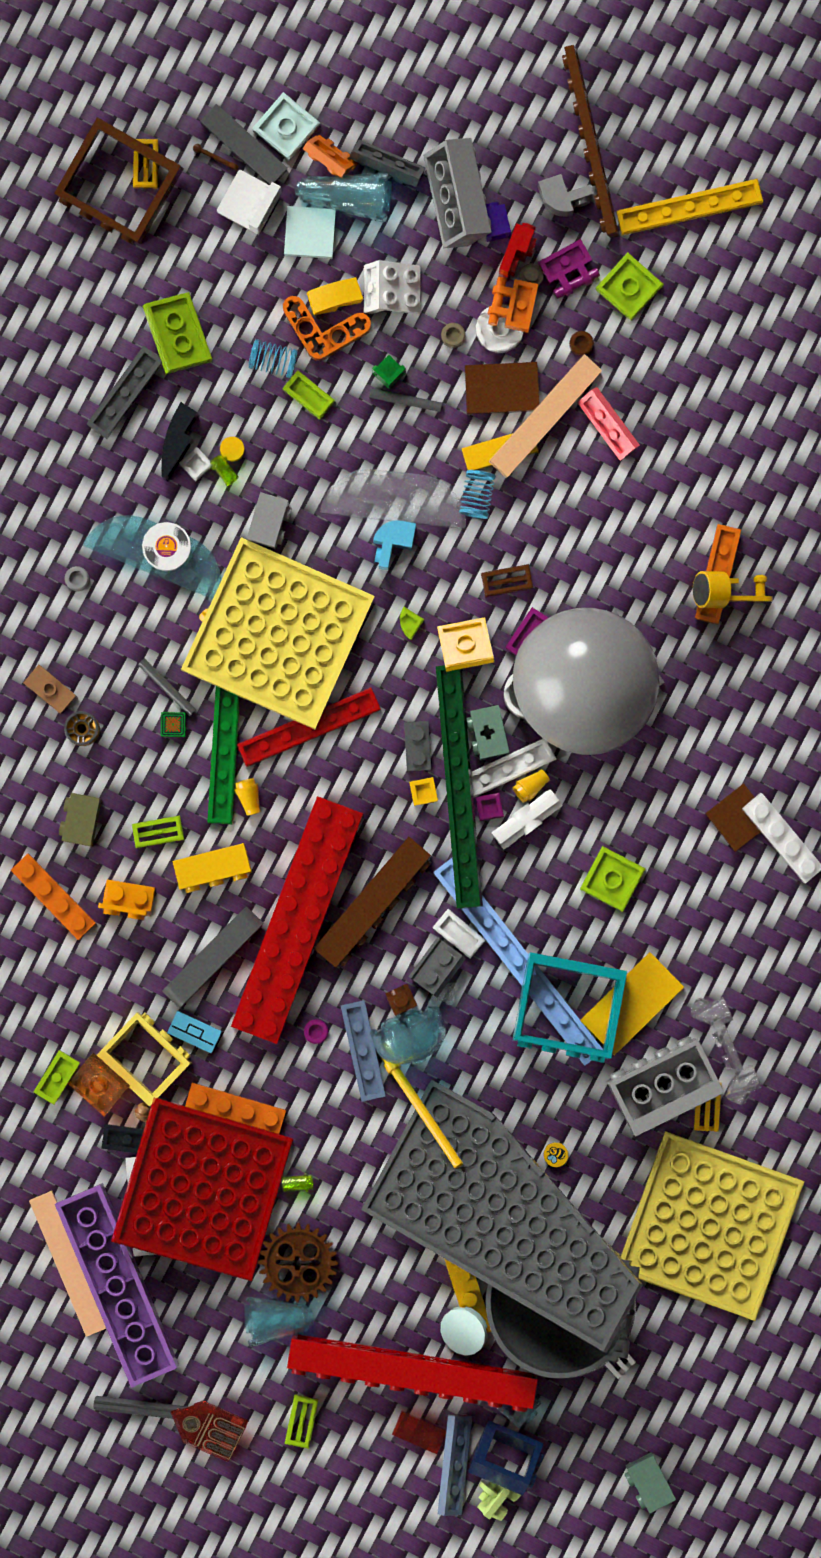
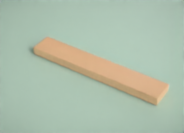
M584 354L488 462L507 478L602 370Z
M53 1190L29 1200L86 1337L106 1329L54 1205L57 1203Z

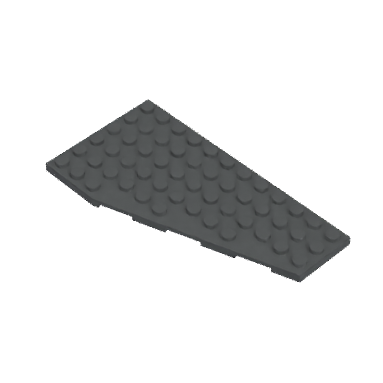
M431 1080L421 1101L463 1162V1165L457 1169L453 1167L415 1109L361 1210L598 1349L607 1352L643 1284L493 1113Z

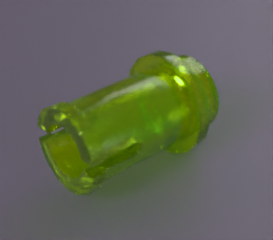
M219 454L210 461L211 469H215L225 485L229 486L239 476L226 461L227 457Z
M307 1173L301 1176H283V1192L298 1190L309 1192V1190L313 1189V1176Z

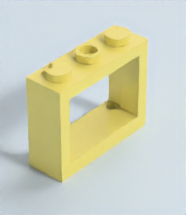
M137 1012L96 1056L148 1106H151L153 1098H159L192 1063L189 1060L191 1055L181 1046L177 1049L171 1043L173 1038L165 1030L162 1029L159 1032L153 1026L155 1021L147 1013L144 1012L141 1015ZM138 1023L181 1063L153 1093L111 1054Z

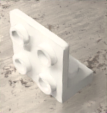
M239 170L217 208V213L259 235L282 194L281 186L273 182L268 185Z
M382 260L364 265V313L374 314L384 310L411 314L420 313V266Z

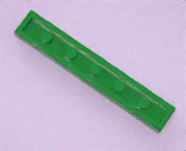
M217 686L215 690L207 823L232 824L240 696Z

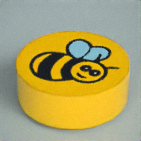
M553 1142L546 1146L543 1156L548 1165L560 1167L566 1163L568 1151L563 1144Z

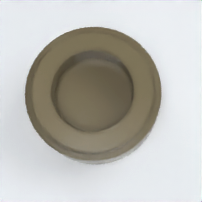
M458 323L447 324L441 332L442 342L449 348L460 347L465 341L464 328Z

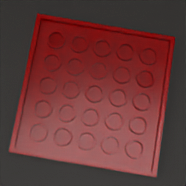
M154 1097L111 1242L252 1281L293 1138Z

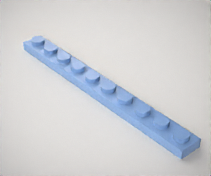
M451 858L433 873L456 901L453 860ZM482 896L483 907L465 908L462 910L518 982L523 985L528 953ZM535 965L529 996L565 1042L603 1050L544 973ZM581 1054L579 1058L584 1066L591 1061L590 1055Z

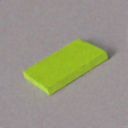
M189 292L146 303L142 306L166 374L212 361Z

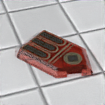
M206 1401L194 1403L193 1406L183 1409L179 1408L170 1412L183 1443L226 1462L230 1461L248 1423L247 1419Z

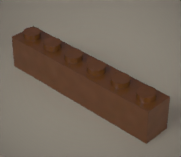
M408 837L313 949L334 967L337 968L339 964L344 967L352 957L349 952L354 946L360 948L368 938L365 935L371 927L376 929L384 920L381 916L387 908L391 911L400 901L397 898L402 890L407 892L416 882L413 879L416 873L420 871L423 874L432 862L428 859L431 855L412 838Z

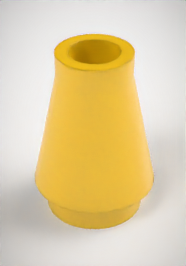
M541 769L530 776L516 781V785L512 788L520 801L525 803L527 800L531 801L550 779Z
M254 778L236 782L237 789H235V792L245 809L246 815L261 812L259 808L258 783H255Z

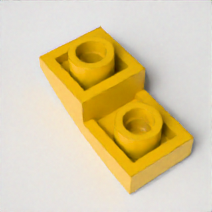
M356 277L333 282L307 292L314 315L335 312L338 307L359 304L363 300Z

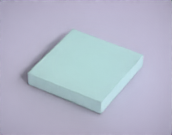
M283 92L252 130L290 161L320 126V122Z
M287 206L284 256L333 259L336 209Z

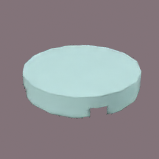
M454 1307L444 1315L441 1321V1334L444 1342L451 1350L458 1354H475L485 1346L488 1340L486 1321L480 1313L472 1308Z

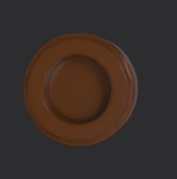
M585 331L574 333L569 341L570 350L577 356L588 355L594 345L592 336Z

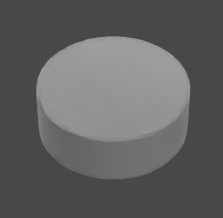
M75 566L66 572L65 583L71 590L82 591L89 585L90 577L84 568Z

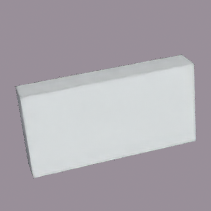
M449 909L433 926V929L470 959L485 942L482 936Z

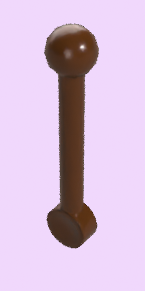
M200 144L193 146L195 153H202L234 171L238 170L239 166L203 149Z

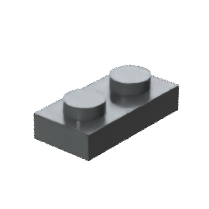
M429 721L404 722L407 772L431 770Z

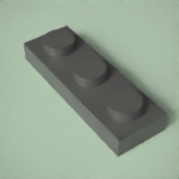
M358 140L349 158L362 166H368L378 170L383 175L392 176L405 184L415 187L421 180L426 168L362 140Z

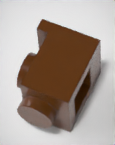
M408 984L385 993L395 1016L418 1006Z

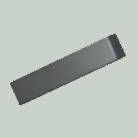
M246 906L162 992L180 1009L264 923Z

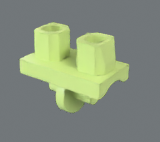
M481 1481L479 1486L483 1489V1492L479 1498L482 1501L477 1507L489 1520L493 1517L502 1521L508 1511L502 1505L504 1500L509 1498L515 1502L521 1495L492 1482L487 1484Z

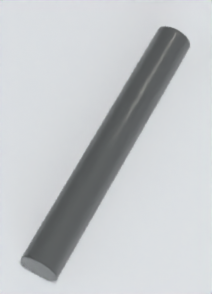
M372 388L370 390L369 398L441 412L442 402Z
M145 658L138 664L189 716L196 711Z

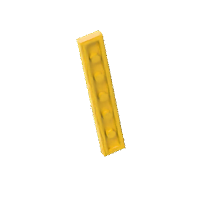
M753 179L617 210L616 215L621 236L763 204V198L758 179Z

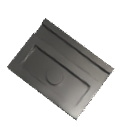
M437 937L409 977L438 998L466 958Z

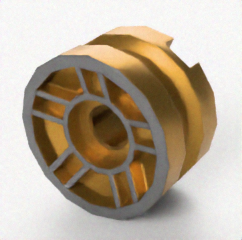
M78 711L72 713L67 718L64 731L66 737L72 743L78 746H87L97 740L100 734V727L93 715L88 712ZM78 725H86V732L79 733Z

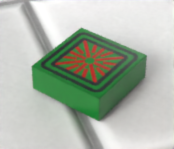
M161 712V737H186V713Z

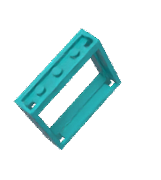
M530 952L527 958L512 1041H517V1046L532 1049V1044L542 1046L541 1051L556 1053L557 1049L566 1051V1056L580 1058L581 1054L590 1055L591 1061L604 1063L605 1059H611L627 971ZM535 965L615 980L603 1050L522 1034Z

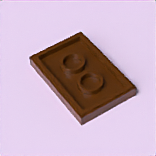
M537 362L465 365L467 415L533 412L539 405Z

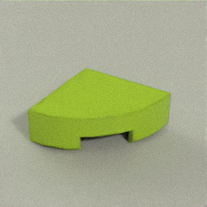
M403 607L400 614L401 629L406 637L412 640L424 619Z

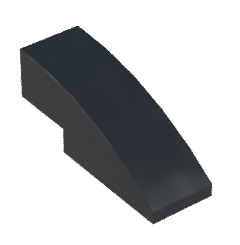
M180 402L171 419L163 444L161 476L167 482L194 442L187 433L199 417L195 410Z

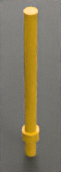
M384 1044L378 1045L375 1049L384 1061V1067L387 1072L394 1076L453 1167L457 1169L462 1166L463 1162L401 1071V1065L398 1060L391 1056Z

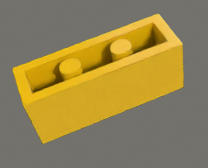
M245 843L172 861L179 890L185 889L186 893L199 891V885L209 883L210 887L224 884L223 879L233 877L234 881L248 878L247 873L252 872Z

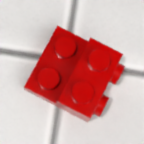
M516 223L500 265L498 277H504L508 281L509 276L514 277L519 265L518 262L525 263L527 256L532 257L537 238H534L535 226L528 223H522V225Z

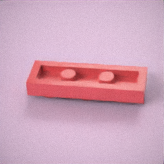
M597 387L577 402L620 461L640 446Z

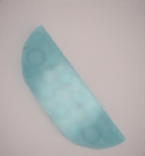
M126 515L108 519L94 528L83 544L88 549L210 599L214 598L221 582V573L214 556L202 543L189 537L191 542L190 556L180 568L172 571H162L150 565L143 555L142 543L145 534L157 523L142 517Z

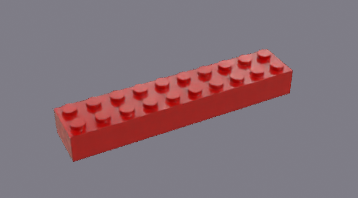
M316 797L231 1027L278 1044L363 818V813L324 798Z
M293 1333L287 1368L292 1369L291 1373L297 1375H306V1372L316 1373V1377L321 1379H331V1376L341 1377L340 1381L345 1383H355V1380L365 1381L366 1386L379 1388L380 1384L390 1385V1390L404 1392L405 1388L414 1389L415 1394L429 1396V1392L438 1393L439 1398L453 1400V1397L457 1396L463 1397L464 1402L478 1404V1400L487 1401L488 1406L502 1408L503 1404L511 1405L512 1410L527 1412V1408L533 1409L538 1380L537 1375L531 1372Z

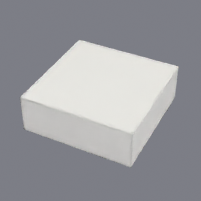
M198 447L179 462L195 482L214 466Z

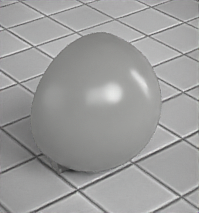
M597 608L565 610L544 620L528 634L521 644L513 669V686L517 703L530 726L552 745L562 750L582 755L610 752L635 737L650 719L657 703L658 694L661 691L659 686L665 683L659 675L657 659L653 649L641 631L631 622L619 616L616 610L610 612Z

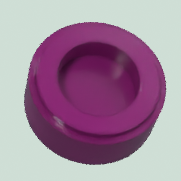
M318 1019L309 1021L304 1028L305 1038L313 1044H320L325 1041L329 1032L325 1022Z

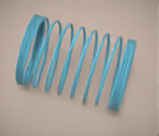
M255 339L249 359V368L252 369L255 364L260 342L259 356L255 368L257 370L260 353L265 343L264 358L260 371H262L265 355L270 345V354L266 367L267 372L273 351L272 344L270 342L266 349V341L263 342L261 347V340ZM274 344V346H275V356H274V361H273V365H272V369H271V374H272V372H273L275 359H276L278 350H279V348H280V346H279L278 349H277V345H276V344ZM281 346V350H280V358H279V363H278L276 375H277V373H278V369H279V365H280V360H281L282 354H283V352H284V349H283V351H282V346ZM286 346L284 347V349L286 348V353H285V360H284V365H283V368H282L281 376L283 375V371H284V367H285V362H286V359H287V356H288L287 347H286ZM290 348L291 355L286 378H291L298 351L295 348L293 351Z
M478 470L466 471V477L488 480L493 484L465 480L467 483L486 485L492 489H482L465 485V488L488 492L494 489L490 486L495 484L491 481L496 479L494 474ZM463 491L464 493H467V494L486 496V497L490 498V500H492V498L489 497L490 495L493 494L492 492H490L491 494H489V495H484V494L477 493V492H472V491ZM462 496L463 498L470 500L485 501L487 503H489L488 501H490L470 496ZM461 501V503L475 506L486 507L491 505L490 503L489 505H481L473 502ZM460 506L462 509H460L459 513L462 515L483 519L488 518L489 514L485 511L489 510Z

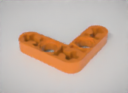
M290 296L283 303L285 316L309 356L316 361L326 359L365 336L371 329L370 318L364 313H356L322 333L301 298ZM291 302L295 305L300 304L298 311L301 316L304 313L307 315L297 320L296 323L293 322V320L297 319L293 311L288 312ZM359 319L361 322L365 320V329H354L352 333L355 336L350 337L349 330L345 326L349 324L351 329L356 325L355 320ZM304 322H309L313 326L312 332L308 335H304L299 331L300 325ZM341 330L346 334L344 342L336 343L333 341L332 335L335 331ZM316 334L319 335V337L315 338L317 344L325 346L322 349L323 354L321 355L318 352H312L314 350L312 341H309L308 344L305 342L312 339Z

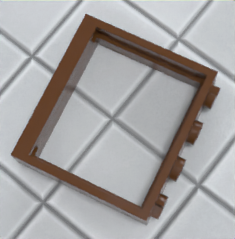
M97 117L54 194L60 197L58 202L66 207L71 208L74 205L81 209L78 214L91 221L93 217L100 220L99 226L111 233L114 229L122 233L120 238L131 245L135 241L142 244L184 168ZM100 131L169 171L135 232L66 192Z

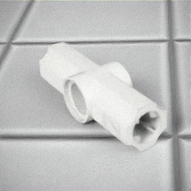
M550 789L531 804L528 803L515 812L511 819L491 834L504 850L521 836H526L541 825L544 819L563 805Z

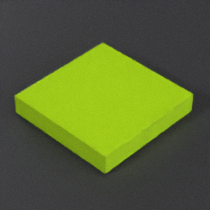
M627 252L595 290L632 321L664 284Z
M602 846L580 890L623 912L646 868Z

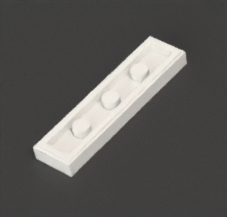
M543 738L472 771L473 798L555 761L556 757L549 742Z

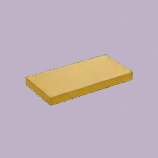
M651 952L627 973L613 1055L620 1051L684 988ZM614 987L580 1019L603 1045Z

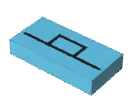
M177 1011L167 1033L212 1054L222 1031Z

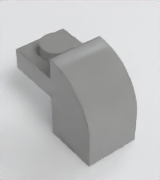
M561 174L538 181L537 186L544 206L554 215L561 217L573 216L574 210L572 206L582 207L589 204V200L593 199L594 194L591 185L567 192Z

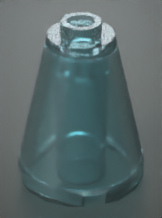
M257 1297L246 1298V1301L250 1303V1305H245L246 1333H251L252 1340H247L250 1347H256L309 1330V1325H313V1312L308 1310L307 1305Z

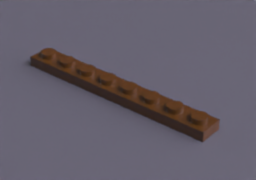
M574 45L564 47L566 55H562L565 70L569 69L571 78L567 79L570 92H574L576 101L573 102L575 115L580 116L582 125H578L581 139H585L587 148L583 149L586 162H590L592 171L589 172L590 182L592 186H596L598 195H594L597 209H601L603 218L599 219L602 232H606L610 238L620 236L578 51Z

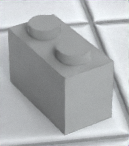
M260 492L247 540L276 550L277 544L282 545L285 531L282 530L284 521H289L292 508L288 507L289 501Z

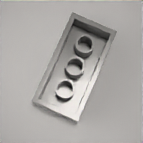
M472 139L445 140L423 155L443 249L469 246L491 233V221L487 214L486 197L482 191L481 174L477 167L476 151L473 147Z

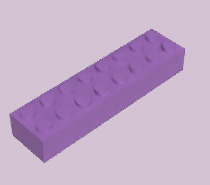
M101 1183L54 1204L131 1388L176 1369L179 1363L130 1247L111 1242L118 1218L104 1184Z

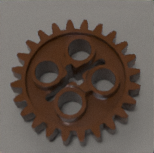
M297 1222L296 1229H293L290 1223H287V1231L278 1227L279 1235L276 1236L270 1233L272 1242H263L268 1249L259 1252L265 1256V1259L258 1260V1264L265 1265V1268L261 1269L259 1274H267L263 1283L271 1282L272 1285L269 1291L277 1289V1298L283 1293L286 1294L287 1302L291 1296H295L296 1303L299 1302L300 1296H304L306 1302H309V1294L311 1293L315 1298H318L317 1290L320 1289L326 1292L327 1289L324 1283H333L328 1276L336 1275L337 1273L334 1269H331V1266L338 1264V1261L331 1260V1257L336 1255L337 1251H329L333 1241L325 1243L324 1240L327 1234L319 1236V1227L313 1232L310 1231V1223L306 1225L305 1229H301L300 1222ZM284 1243L291 1245L293 1253L290 1256L281 1255L279 1252L280 1245ZM314 1244L317 1247V1254L312 1257L307 1256L304 1253V1246ZM296 1256H300L301 1261L319 1260L320 1264H301L300 1269H297L295 1264H277L276 1261H294ZM287 1268L291 1270L293 1276L289 1281L280 1279L279 1271L281 1269ZM311 1268L316 1271L317 1278L314 1281H307L304 1278L303 1272L306 1269Z

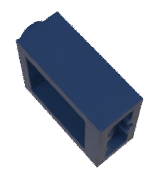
M489 1420L480 1437L468 1473L523 1496L526 1489H532L537 1475L533 1472L535 1467H540L544 1454L540 1452L544 1443ZM492 1439L531 1455L524 1476L485 1460Z

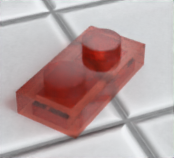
M401 1411L392 1435L437 1454L446 1435V1430Z

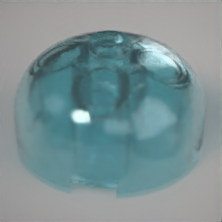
M429 1006L426 1008V1012L413 1009L381 1022V1029L378 1031L376 1029L371 1030L370 1036L380 1057L389 1063L400 1065L409 1063L416 1065L426 1061V1057L432 1055L440 1048L446 1035V1027L439 1007Z

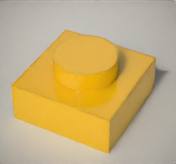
M433 777L409 782L414 806L438 802Z

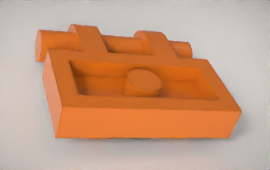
M318 135L308 140L303 150L308 153L311 159L325 165L331 174L342 178L357 167L358 163L349 159L350 154L346 151L342 152L334 146L335 143L329 138L326 140L321 135Z
M498 277L497 283L493 286L492 290L494 295L492 306H489L487 313L489 315L488 324L497 326L499 318L502 317L506 318L504 328L528 333L538 284L515 279L513 288L506 287V278ZM503 297L510 298L508 309L501 307Z

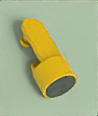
M700 571L693 582V598L699 608H724L729 602H772L773 596H765V582H767L765 575H756L753 578L755 582V596H731V584H739V578H729L727 573L723 571Z

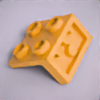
M107 879L103 903H99L98 908L104 909L103 914L120 916L121 912L128 913L127 918L144 920L145 916L151 917L155 887Z

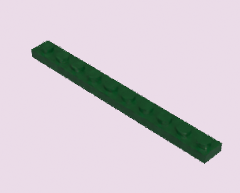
M445 665L436 666L457 909L483 907L462 669L446 672Z

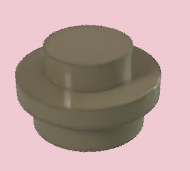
M533 263L523 266L519 274L520 280L536 283L538 286L542 283L544 277L541 267Z

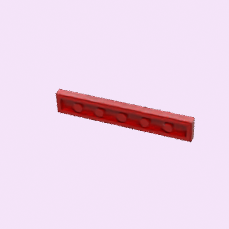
M371 687L326 706L316 729L293 720L241 742L237 746L246 767H249L376 713L381 708Z

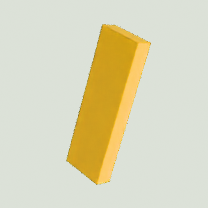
M512 434L462 448L467 470H479L493 466L488 461ZM537 445L528 455L538 452Z

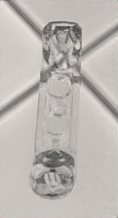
M723 997L713 1002L698 998L692 1007L691 1016L696 1020L713 1026L715 1033L712 1034L717 1048L722 1047L725 1054L721 1057L727 1070L731 1069L733 1072V1078L725 1096L727 1100L744 1105L748 1100L750 1092L762 1087L753 1065L743 1068L725 1027V1023L733 1020Z

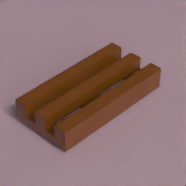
M529 564L481 573L485 598L533 589ZM525 571L526 574L490 582L487 581L488 577ZM527 580V584L489 591V587Z

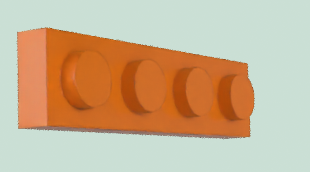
M717 524L706 571H723L730 578L741 529ZM697 606L694 619L718 625L722 608H699Z
M29 853L11 869L13 874L77 940H80L96 924Z
M193 1082L185 1107L280 1134L286 1113L285 1109Z

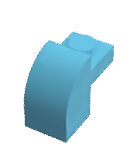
M395 520L385 523L378 529L373 542L374 544L382 545V548L377 547L375 562L379 563V569L389 570L393 547L412 550L416 523Z

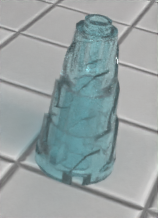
M378 172V174L345 175L342 178L339 176L302 177L301 181L296 183L295 195L299 196L300 200L304 203L325 206L358 217L386 222L388 216L382 215L383 211L390 210L392 181L385 180L390 179L391 175Z

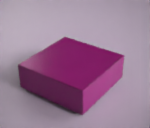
M500 793L475 797L480 821L504 817Z

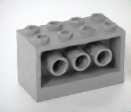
M687 1036L675 1042L677 1047L671 1050L667 1047L653 1053L654 1058L648 1061L646 1058H642L631 1064L632 1069L626 1072L624 1069H620L609 1075L611 1079L606 1082L635 1137L724 1093L698 1039H691V1037ZM682 1066L690 1067L688 1077L680 1076L679 1072L682 1071ZM661 1076L664 1079L668 1078L666 1088L657 1086ZM639 1087L643 1090L646 1089L645 1098L643 1099L635 1098L637 1088Z

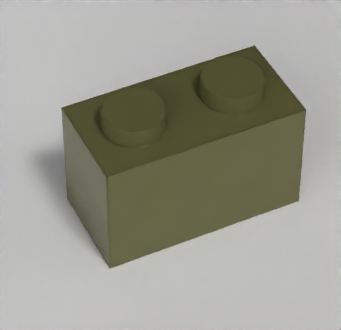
M71 793L70 798L66 797L63 810L67 812L65 822L61 821L59 835L62 836L61 841L93 847L102 803L101 798Z

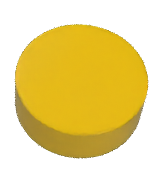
M227 437L220 445V452L225 460L235 462L243 457L245 448L239 438Z

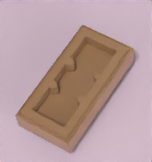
M39 664L23 682L60 714L76 698L72 691Z

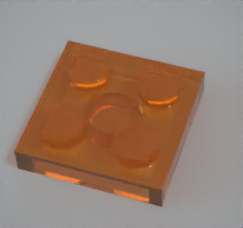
M95 1053L88 1057L68 1083L103 1116L112 1109L130 1086Z

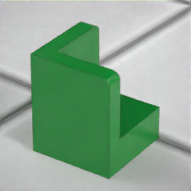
M388 355L378 366L375 365L372 368V374L390 390L406 374V368L403 365L400 366Z

